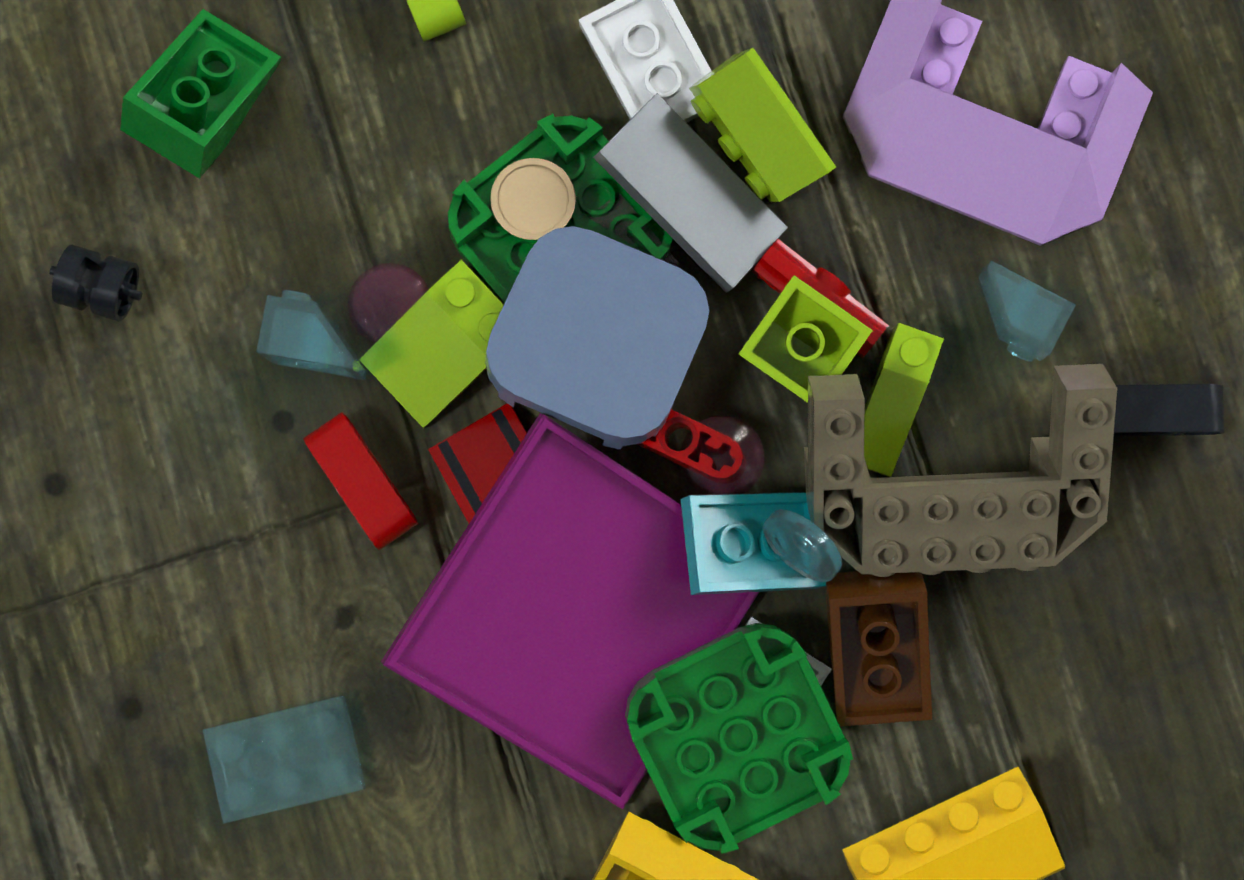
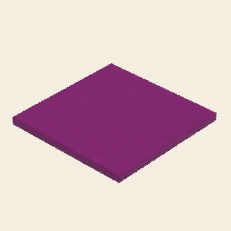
M540 413L386 652L381 663L623 810L647 772L639 752L632 741L625 717L627 699L637 681L650 671L735 630L759 592L691 595L681 505L546 415Z

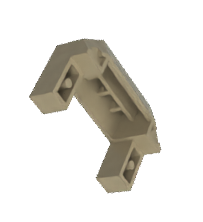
M1103 364L1054 366L1049 437H1031L1029 471L870 478L864 458L865 398L858 375L808 376V447H804L807 506L813 533L858 572L878 577H888L895 573L907 572L936 575L943 571L954 570L984 573L991 569L1001 568L1032 571L1039 567L1056 566L1107 522L1117 387Z

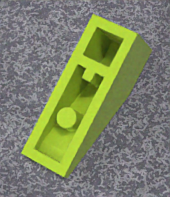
M898 323L891 330L865 404L864 458L868 470L887 477L892 476L928 386L944 338Z

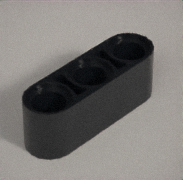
M1116 385L1117 399L1114 436H1193L1225 433L1223 385Z

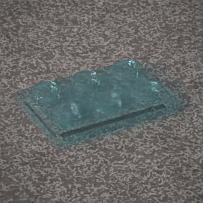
M345 695L203 729L223 824L366 788Z

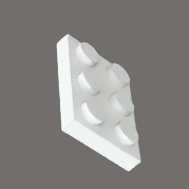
M615 0L579 19V26L629 119L656 93L686 123L699 117L691 104V100L695 96L689 88L710 73L711 69L673 0Z

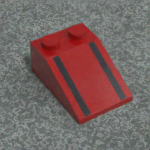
M508 403L428 449L468 524L527 434L512 406Z

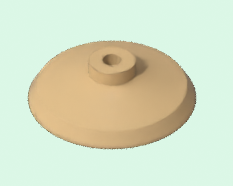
M526 158L513 162L500 172L492 186L491 207L496 220L507 232L522 239L538 240L554 229L564 228L571 219L575 209L576 195L572 181L562 168L548 160Z

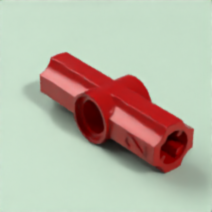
M779 239L770 246L752 271L758 278L762 279L769 287L780 294L795 275L872 329V333L857 352V355L861 358L868 353L889 326L883 319L876 316L866 306L850 295V289L838 277L824 268L818 267L816 269Z

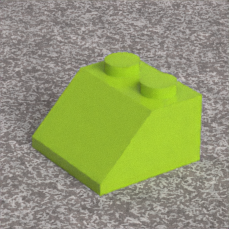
M794 275L739 352V355L808 403V376L842 375L873 330Z

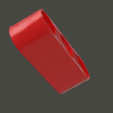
M343 411L303 438L324 473L379 551L419 524L397 488Z

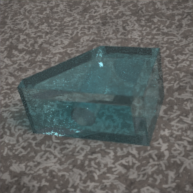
M990 261L982 269L979 280L999 340L1009 344L1007 350L1016 357L1029 362H1033L1034 358L1041 361L1051 354L1076 304Z

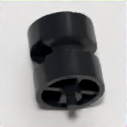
M69 245L62 253L57 267L51 266L49 274L54 276L52 299L55 303L81 311L90 306L92 314L111 320L122 321L130 311L134 299L140 301L142 298V292L137 291L139 282V267L137 263L113 256H108L102 261L100 253L90 249Z

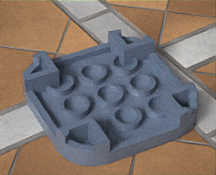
M575 226L554 229L540 237L529 251L490 333L485 357L488 378L498 391V397L512 407L515 406L516 402L604 439L603 446L621 450L622 446L642 443L652 436L656 437L665 424L702 339L709 315L706 293L698 281L681 268L602 234Z

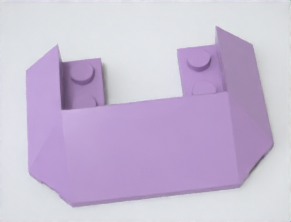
M891 0L843 115L850 134L852 133L860 151L861 161L868 176L1040 246L1070 232L1101 221L1153 92L1122 63L1111 73L1068 56L1064 61L1038 128H1034L953 95L981 26V20L941 5L942 0Z

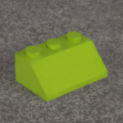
M754 48L734 54L689 88L695 96L691 100L693 108L705 123H709L712 120L722 135L718 139L721 148L733 162L738 159L741 161L749 173L745 180L760 200L766 197L769 202H780L836 168L831 158Z

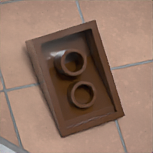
M858 571L825 574L835 713L839 726L932 720L928 602L922 573H895L888 577L861 574Z

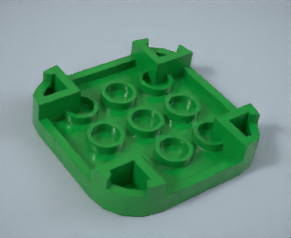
M552 113L537 121V128L468 183L464 179L452 193L453 197L448 210L450 237L459 254L503 304L506 302L529 251L537 242V240L522 239L507 232L496 220L491 207V190L497 176L508 165L521 159L540 158L548 160L562 168L569 176L574 186L576 203L573 215L565 227L575 226L592 230L665 261L668 258L673 238L593 158L609 141L603 135V127L590 117L587 120L572 115L554 117Z
M754 623L724 634L650 671L637 681L627 699L625 717L630 736L674 827L686 843L689 841L701 849L717 850L721 854L738 850L737 843L822 801L825 805H828L841 795L839 790L849 774L850 760H853L849 741L845 738L806 657L808 655L790 634L775 625Z

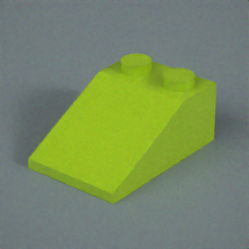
M460 260L359 360L410 415L425 428L487 370L485 357L490 333L504 304Z

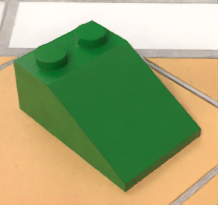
M202 9L123 97L120 130L200 179L230 142L278 67L281 56Z

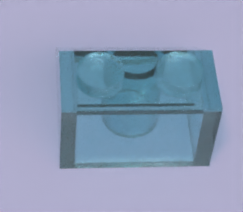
M283 290L282 297L267 295L256 351L258 354L275 365L362 380L366 379L367 370L331 318L319 308V303L311 301V295L290 290Z

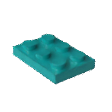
M806 493L689 495L681 499L691 595L818 589L826 586L821 540L813 533Z

